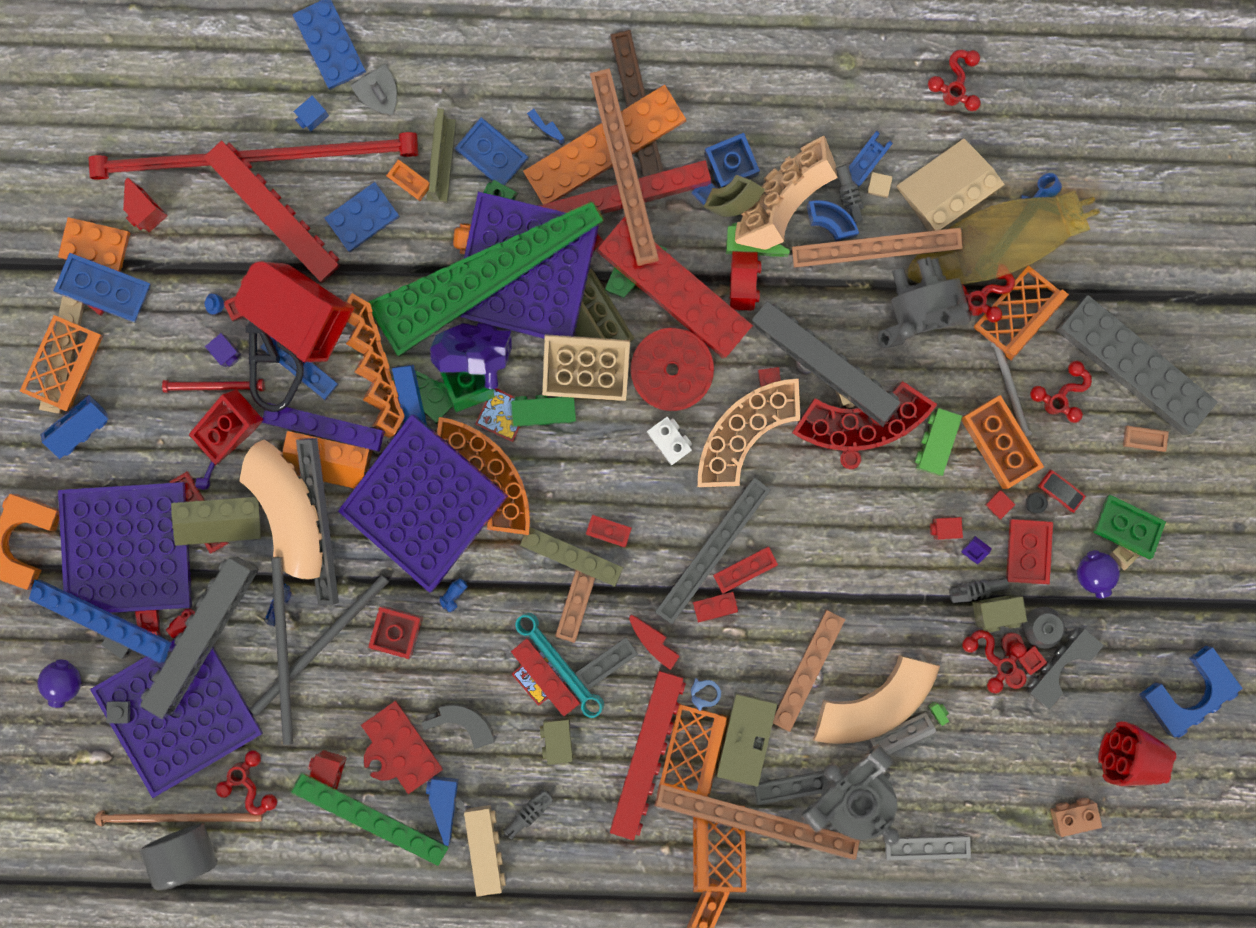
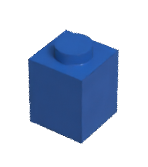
M313 95L293 111L298 116L295 119L296 122L303 129L307 127L310 131L314 130L329 117V114Z

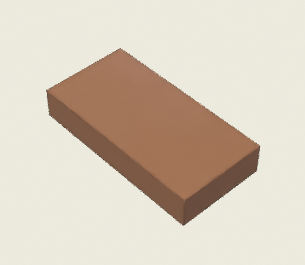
M1125 426L1123 447L1166 452L1169 431Z

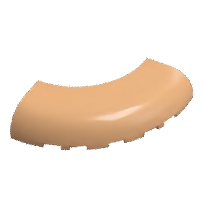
M799 379L782 380L760 387L735 402L723 414L712 429L704 445L699 463L697 487L740 486V473L743 461L756 440L776 426L800 421Z
M261 440L255 443L245 455L239 482L244 484L256 496L267 515L273 536V557H282L283 571L301 579L320 577L322 567V552L319 549V540L322 539V535L319 533L316 521H319L315 505H311L307 496L309 490L303 479H299L296 475L293 464H288L282 457L283 453L268 441Z
M899 655L897 663L886 682L870 694L853 701L837 702L823 700L813 741L832 744L857 743L881 736L893 730L909 718L923 703L936 680L940 666Z

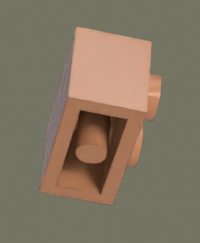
M1080 798L1076 800L1077 803L1068 804V802L1056 804V808L1050 809L1056 834L1060 837L1102 828L1097 803L1091 799L1089 800V798Z

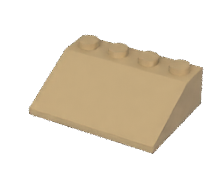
M962 139L896 187L928 231L944 229L1005 184L993 167L965 139Z
M545 335L542 395L626 401L630 340Z

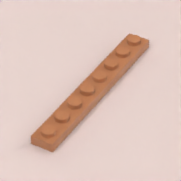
M961 228L794 246L792 247L794 268L959 250L963 248Z

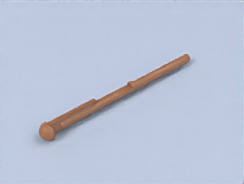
M101 810L95 816L96 824L101 827L106 822H262L263 814L252 815L251 813L107 815L104 810Z

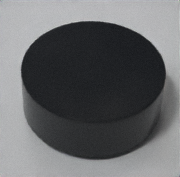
M1032 493L1026 498L1025 505L1032 513H1042L1046 510L1048 501L1042 493Z

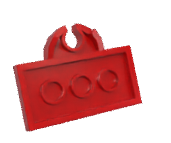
M394 701L361 724L372 741L364 754V767H369L373 760H379L382 764L381 770L373 771L370 774L371 777L380 781H387L397 777L409 794L443 770L397 701Z

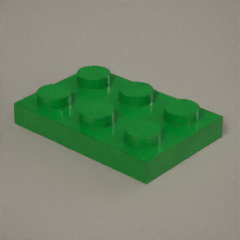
M1109 494L1105 499L1093 533L1150 560L1155 555L1166 521Z

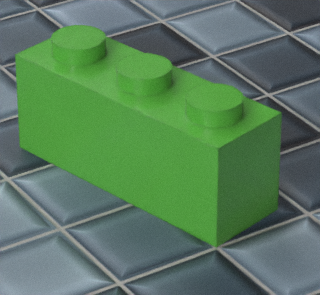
M940 408L931 412L927 423L930 424L928 431H924L921 438V443H923L922 450L917 452L914 463H917L916 469L937 476H943L962 419L961 415Z

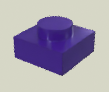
M974 536L963 547L961 552L978 565L990 553L992 548Z

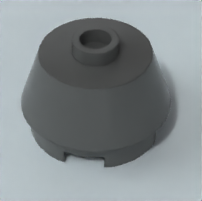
M1039 607L1027 615V622H1024L1023 630L1026 639L1033 646L1047 649L1054 647L1062 640L1065 633V623L1062 616L1056 610L1049 607Z

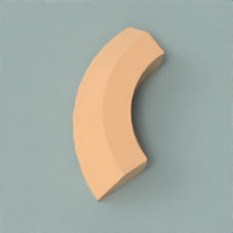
M825 136L800 148L802 152L793 159L788 156L785 159L786 161L782 163L779 171L774 168L764 178L766 182L761 187L765 190L760 200L742 213L741 222H737L735 241L737 244L766 250L784 242L788 222L802 202L817 189L838 178L836 164Z

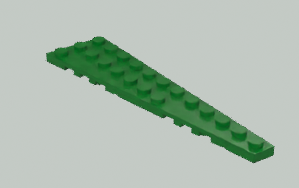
M594 202L585 204L547 223L536 226L509 240L498 243L446 268H442L433 274L422 277L415 282L369 301L368 303H370L373 311L372 315L397 356H401L605 220Z

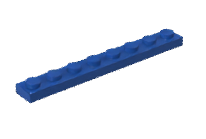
M40 579L34 580L29 600L159 663L165 662L171 645L170 641Z

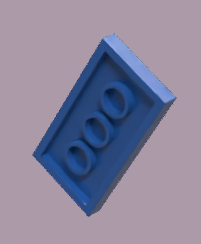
M321 0L292 14L329 90L366 73L332 0Z
M69 253L53 291L135 323L151 284Z

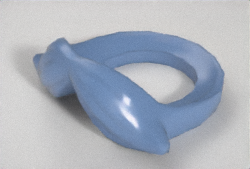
M695 678V682L691 687L692 702L698 707L699 711L703 707L715 706L721 697L720 687L712 680L699 681ZM706 685H711L716 689L717 697L714 701L708 702L700 697H696L695 693Z

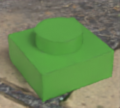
M934 701L928 705V708L940 725L943 726L949 722L946 717L949 713L943 704L939 705Z

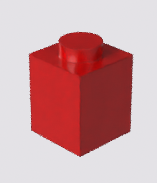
M962 517L933 519V523H930L931 536L934 535L936 540L963 538Z

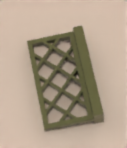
M442 108L437 109V118L435 117L428 179L430 184L426 199L427 201L448 203L456 119H448L445 110Z

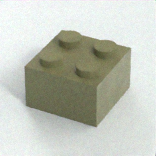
M1008 595L972 602L976 626L983 628V630H988V632L999 631L1000 626L1008 628L1021 627V623L1027 622L1022 596Z

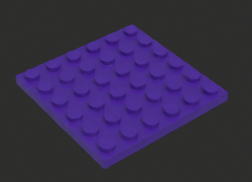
M478 192L464 259L498 243L509 240L518 234L529 231L536 226L547 223L556 217L564 215L566 212ZM599 225L460 317L544 339L545 335L574 336Z
M412 414L338 512L430 593L433 592L508 495L415 414Z
M185 482L58 490L63 590L109 613L192 607L189 545L175 546L171 503L186 502Z
M175 640L171 641V645L169 648V651L171 652L176 646V644H174ZM214 647L211 649L174 713L163 719L142 708L140 705L143 701L141 699L142 694L147 688H151L154 683L152 678L157 670L163 668L164 662L159 663L146 656L90 689L106 718L108 701H130V723L109 724L152 798L263 734Z

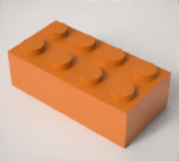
M1001 395L995 396L962 416L961 421L1002 489H1009L1044 468Z

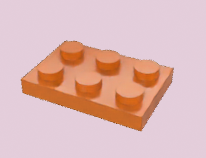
M68 217L58 258L67 260L69 253L121 272L130 232Z

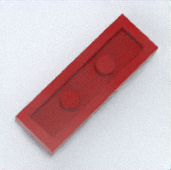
M768 546L713 574L723 594L778 566V563Z

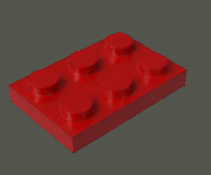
M1009 520L1006 573L1008 582L1050 585L1053 522Z

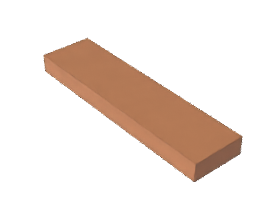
M578 570L575 571L555 637L573 643L576 642L595 580L594 577Z

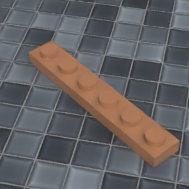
M825 610L776 709L773 724L789 732L791 731L846 619Z

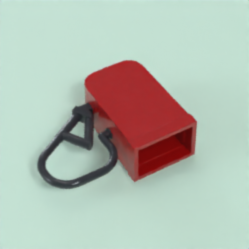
M256 262L252 264L241 281L242 285L236 295L235 306L237 311L249 320V324L246 325V333H249V388L251 396L262 409L269 412H279L291 403L301 384L304 375L303 362L328 361L355 307L348 302H344L286 263ZM257 333L260 334L269 354H257ZM271 337L277 341V346L293 358L296 364L295 379L284 400L276 405L265 402L257 391V362H280V356Z

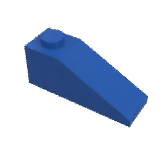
M434 776L431 782H427L426 794H429V803L443 843L449 846L459 779Z

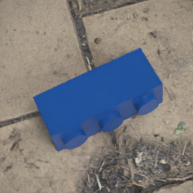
M88 395L41 433V441L52 453L61 459L64 455L71 454L75 446L80 442L83 443L88 440L92 432L105 426L108 420L107 411Z

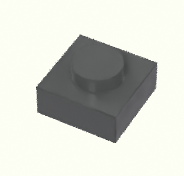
M108 701L107 723H130V701Z

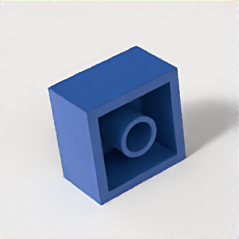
M744 133L705 148L704 155L718 189L727 186L736 175L749 180L759 175L760 170Z

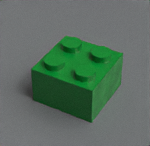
M440 372L455 412L495 398L493 389L485 387V374Z

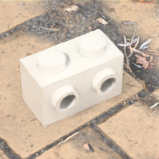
M666 417L649 429L647 433L672 466L692 451L690 448L692 443L686 435L682 437L678 432L680 427L673 418L669 420Z

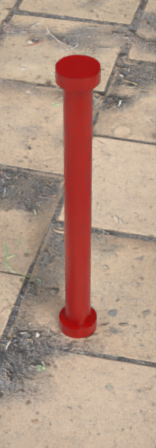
M264 379L257 381L259 392L265 390ZM163 380L162 382L164 393H168L169 390H250L249 381L169 382L168 380Z

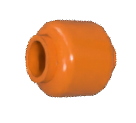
M461 223L460 227L454 229L453 246L456 249H460V254H465L471 224Z

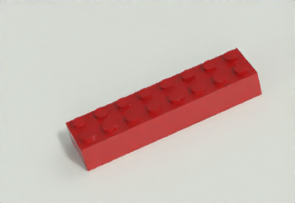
M624 216L596 252L689 331L697 335L722 359L726 358L753 325L655 242L659 261L638 266L627 220Z

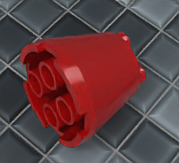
M1124 721L1117 722L1116 727L1110 733L1106 732L1098 754V763H1102L1103 779L1117 786L1167 784L1171 780V772L1176 760V752L1171 750L1166 743L1137 725Z

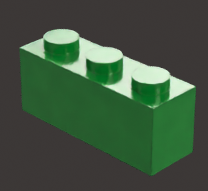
M536 395L535 399L527 400V396L514 397L515 401L510 402L512 427L576 422L574 397L556 396V398H548V396Z

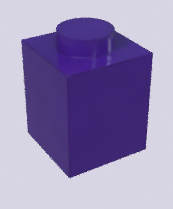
M222 333L205 346L223 367L233 366L238 362V357L241 355L230 339Z

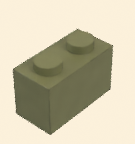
M569 717L544 720L543 726H540L541 738H545L542 755L543 759H547V765L573 762Z

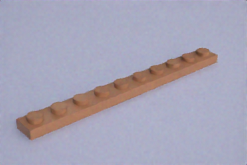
M610 68L590 73L637 264L640 266L659 261Z
M659 785L655 802L656 807L856 860L860 840H855L844 834L826 829L815 832L808 824L669 786Z

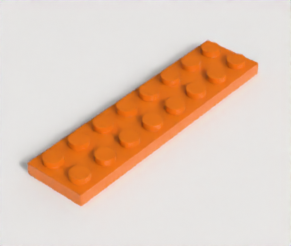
M665 85L621 111L632 154L686 122L685 116ZM602 123L523 171L542 204L557 201L613 166Z

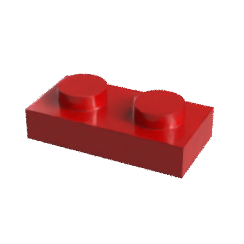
M592 515L586 535L625 548L632 528Z
M733 591L693 602L698 623L738 612Z

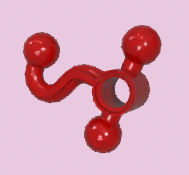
M957 50L951 54L949 59V65L957 75V80L948 86L944 84L941 77L933 76L928 80V88L931 92L935 93L941 91L944 102L949 106H955L962 102L968 111H976L981 105L980 98L976 95H965L966 88L964 83L966 75L957 60L963 58L966 65L973 67L980 62V54L975 50ZM950 91L957 92L958 97L952 96Z
M1002 263L998 264L997 274L994 277L998 280L1005 279L1007 281L1006 285L990 284L981 291H974L970 294L967 293L966 287L962 285L970 314L978 316L985 313L987 320L992 323L1001 320L1002 311L999 307H989L986 305V297L989 293H1009L1015 286L1014 276L1009 272L1008 267ZM979 301L981 305L974 306L971 302Z
M1073 361L1069 364L1068 371L1074 377H1083L1082 384L1067 383L1062 386L1058 394L1053 396L1048 395L1044 387L1035 386L1031 389L1030 396L1033 401L1045 402L1044 407L1049 414L1056 415L1062 412L1066 414L1070 422L1077 423L1083 417L1082 410L1078 407L1070 408L1066 395L1070 391L1084 392L1088 390L1092 383V376L1085 369L1082 362ZM1054 399H1056V400L1059 401V403H1060V408H1059V409L1054 408V406H1053V400H1054Z
M977 630L971 636L963 639L962 647L966 652L973 653L979 647L978 640L980 638L986 640L985 655L992 664L997 666L998 671L996 677L988 680L987 689L993 694L1000 693L1004 687L1003 680L1005 677H1011L1016 673L1017 666L1015 662L1018 658L1025 656L1026 646L1021 642H1014L1010 646L1009 657L1000 659L994 655L995 639L993 635L986 630ZM1003 662H1010L1013 669L1009 674L1001 671V664Z
M254 750L247 752L244 763H236L228 771L227 781L219 782L215 789L219 797L225 798L232 793L233 785L243 784L246 786L248 793L245 798V807L252 815H262L266 811H271L276 808L278 803L274 795L267 794L261 799V806L256 807L253 805L257 789L254 782L248 777L250 773L249 768L255 767L261 762L260 753ZM234 770L242 771L243 778L235 777Z

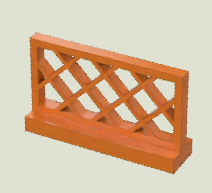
M1029 265L1017 277L1013 290H1021L1022 300L1010 301L1009 292L1002 294L991 306L1008 305L1009 315L1002 316L1001 319H1009L1010 329L998 330V323L995 322V330L986 331L981 327L983 322L987 321L986 314L974 325L978 332L1002 350L1011 361L1069 295L1063 289L1060 291ZM1027 273L1035 278L1036 285L1024 286L1023 278ZM1039 288H1048L1053 292V295L1050 298L1040 299ZM1024 289H1036L1037 299L1025 300ZM1037 303L1038 311L1034 314H1027L1026 304ZM1023 304V314L1012 315L1011 305ZM1024 318V327L1022 329H1013L1012 319ZM1010 333L1011 342L1007 346L1003 345L999 341V334Z
M53 315L19 392L68 412L73 406L103 336ZM57 321L65 324L67 333L56 336L54 327ZM69 326L75 328V330L71 331ZM79 331L87 333L85 342L76 345L72 334ZM69 335L74 346L62 350L58 339ZM55 340L59 352L48 355L45 349L46 344ZM75 349L78 358L75 362L68 364L64 353ZM61 354L65 365L53 369L49 358ZM47 360L51 371L39 375L37 370L38 362ZM67 368L69 373L68 380L59 383L55 372ZM52 373L56 385L45 388L41 377ZM38 379L42 390L35 393L26 390L30 381ZM58 387L61 394L58 402L49 399L48 390ZM44 393L45 397L40 396L38 394Z
M680 704L659 785L709 797L729 716L705 710L699 711L697 708ZM682 711H690L695 720L685 725L681 719ZM709 716L714 718L713 726L705 731L699 720ZM697 722L703 733L693 738L687 727ZM684 729L690 740L680 746L676 735ZM711 730V734H710V738H709L707 732H709V731ZM705 735L708 740V746L700 751L694 740ZM692 742L698 753L687 758L682 747ZM679 750L685 761L675 766L671 756L673 752ZM699 755L703 761V767L695 771L689 760ZM687 763L692 774L683 779L677 768ZM673 770L680 780L674 785L665 782L667 773ZM695 776L698 781L697 791L689 789L684 781Z
M693 817V892L745 893V830L732 827L724 835L716 827L719 823L713 824L711 821ZM713 829L721 837L715 845L708 839V834ZM733 830L740 836V842L736 846L727 838ZM723 840L732 848L726 856L716 848ZM713 850L722 859L715 867L709 862V854ZM734 851L740 857V863L736 867L727 860ZM723 862L733 870L726 878L717 870ZM713 872L722 880L717 887L709 886V876ZM735 873L740 878L741 887H733L727 880Z

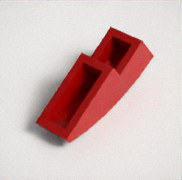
M630 614V623L641 643L661 664L671 670L680 655L663 644L666 639L664 634L633 614Z

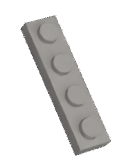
M970 836L900 837L898 843L894 845L885 843L886 860L971 858Z

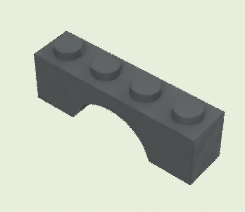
M1083 628L1074 629L1068 635L1069 640L1066 644L1060 645L1056 649L1054 658L1051 661L1048 660L1047 664L1041 667L1042 672L1038 677H1033L1027 684L1026 692L1047 709H1051L1063 694L1059 684L1062 668L1070 661L1076 659L1091 661L1104 646Z

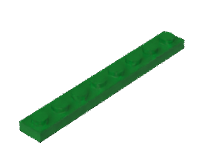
M303 772L300 773L291 789L292 794L439 866L449 848L444 843Z

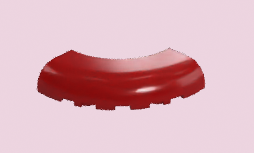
M902 381L891 391L899 398L900 406L883 427L859 408L842 409L825 404L815 398L801 416L800 421L797 422L792 434L804 441L828 449L841 451L872 449L884 446L907 435L931 414L937 404Z

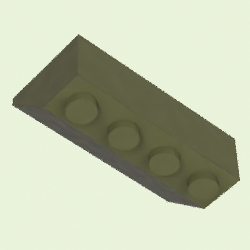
M590 269L575 331L579 337L633 341L635 338L593 269Z
M256 497L171 503L175 546L261 539L259 505Z

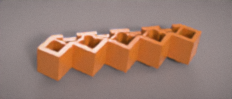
M351 293L345 302L355 307L348 320V323L355 326L346 345L364 354L354 372L372 382L363 398V401L381 410L372 428L385 431L384 436L391 438L396 434L405 416L399 404L394 380L391 378L390 367L381 345L377 324H375L371 305Z

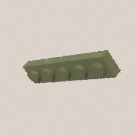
M532 527L529 528V535H524L520 544L522 547L616 587L624 569L620 565Z

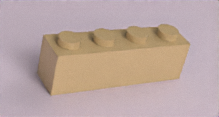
M491 805L467 808L464 816L476 896L502 893L503 886H506L505 873H501L500 865H503L502 853L497 850L500 838L498 831L494 830V823H497L496 812L491 810Z

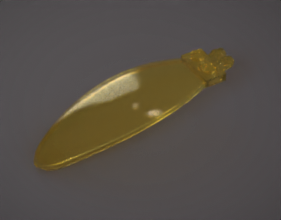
M1075 190L1056 198L1036 197L1017 199L980 210L948 228H961L963 249L917 254L909 265L908 276L911 280L921 283L923 278L917 261L931 257V260L939 258L942 274L946 276V280L960 279L962 284L986 281L1023 269L1051 253L1069 237L1090 230L1087 219L1100 214L1099 209H1093L1084 214L1082 207L1091 205L1096 200L1094 197L1079 201Z

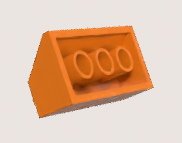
M287 431L282 457L288 464H293L296 475L301 477L296 440L317 437ZM317 438L323 482L355 489L369 470L373 450Z

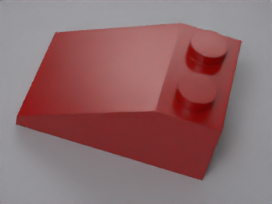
M236 389L222 394L188 435L209 459L217 465L246 440L264 419Z

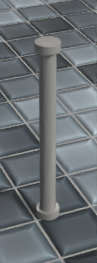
M990 343L991 347H994L1017 423L1025 436L1032 435L1023 414L1005 353L994 343Z

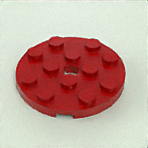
M677 328L660 329L645 337L637 346L631 361V378L637 393L649 405L664 411H680L698 403L708 392L714 374V363L707 345L692 332ZM669 364H675L678 367L676 375H669L667 373L666 367Z

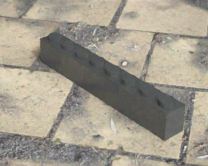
M767 301L752 319V327L884 427L899 408L901 403L898 401L899 398L894 393L886 392L882 389V385L877 380H870L866 377L865 372L860 367H853L849 364V360L844 355L836 354L832 351V347L827 342H820L816 339L815 334L808 328L803 329L799 326V322L794 317H787L782 313L783 310L775 303L770 304Z

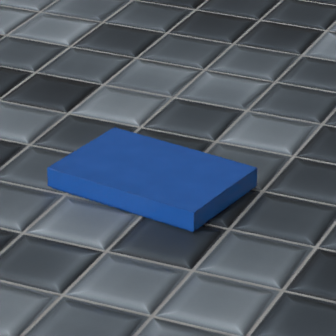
M482 117L455 147L458 153L490 180H496L505 186L529 159L525 153Z

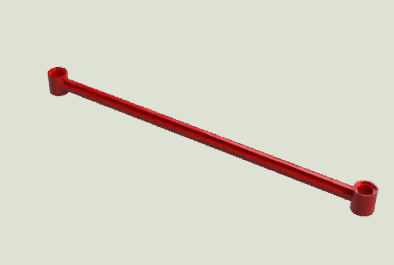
M405 132L400 133L399 139L245 150L238 151L236 155L240 160L245 158L249 163L387 152H400L402 157H414L419 155L417 133ZM207 153L108 161L107 156L103 155L88 157L89 177L93 180L108 179L109 173L211 165L203 158Z

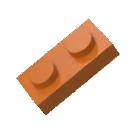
M399 159L386 175L419 201L422 200L429 190L430 182Z

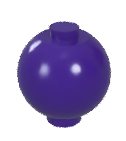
M1097 550L1090 551L1078 564V581L1085 590L1095 593L1096 598L1109 597L1112 595V589L1117 585L1120 578L1119 565L1113 557Z
M59 659L42 669L38 676L37 686L43 698L48 700L49 706L61 708L65 706V702L70 701L78 694L82 680L78 669L67 660Z

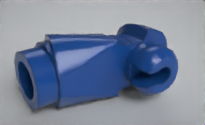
M462 578L452 582L446 593L440 596V604L448 612H453L457 608V604L454 601L468 587Z

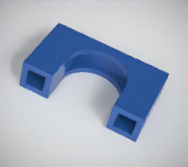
M1205 646L1189 657L1205 682V693L1196 705L1181 708L1174 702L1164 686L1156 682L1139 694L1165 732L1171 737L1178 738L1185 735L1189 727L1200 724L1205 719L1204 716L1210 712L1218 711L1222 707V703L1236 698L1238 692L1243 689L1213 647Z

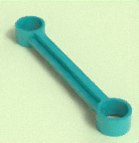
M524 613L518 617L515 623L518 633L529 636L582 702L581 710L583 714L589 718L597 717L604 709L603 699L599 695L591 694L539 630V621L534 614ZM523 617L532 620L533 629L531 631H526L522 628L521 619ZM593 699L597 701L599 711H589L586 706L587 700Z

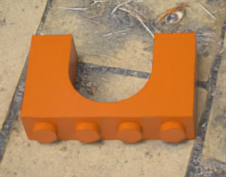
M9 494L3 502L2 507L4 510L0 516V580L26 590H31L34 580L39 579L42 569L22 563L12 555L9 548L10 535L17 526L23 523H30L49 531H56L60 522L59 509L18 494Z

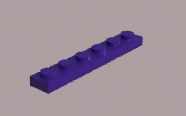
M288 407L279 412L264 410V421L262 422L379 452L385 433L382 430Z

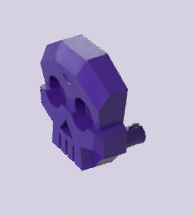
M462 323L436 334L430 347L431 362L440 372L485 374V387L487 389H495L498 387L497 371L506 368L512 350L511 330L499 331L497 326L485 323H478L477 326Z

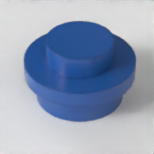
M209 294L205 300L207 312L209 314L221 312L224 308L223 298L217 294Z

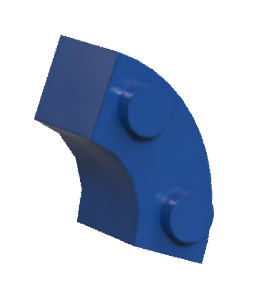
M821 200L808 202L807 211L811 226L826 228L833 235L835 242L855 238L859 234L853 218L840 206Z

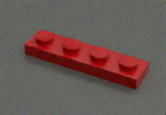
M528 638L511 651L563 717L580 704L579 700Z

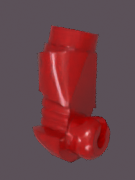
M190 608L185 609L181 616H178L169 624V627L166 628L167 633L173 639L180 633H184L187 628L185 623L191 614H195V611Z

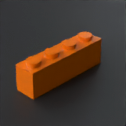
M709 877V886L717 887L721 883ZM703 891L687 928H714L730 892Z

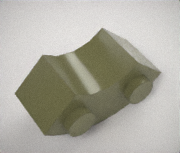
M736 175L727 186L719 189L712 188L704 208L719 216H736L744 213L758 202L765 189L749 179Z

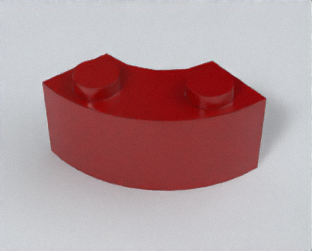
M732 251L729 306L734 310L754 311L755 303H759L760 290H756L757 273H761V261H758V252Z

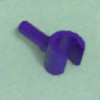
M210 462L204 478L197 477L196 488L206 490L210 487V475L215 466L213 462Z

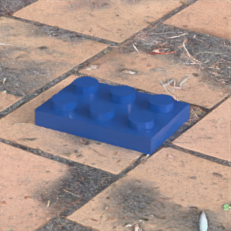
M374 182L327 215L325 220L348 252H351L400 216Z

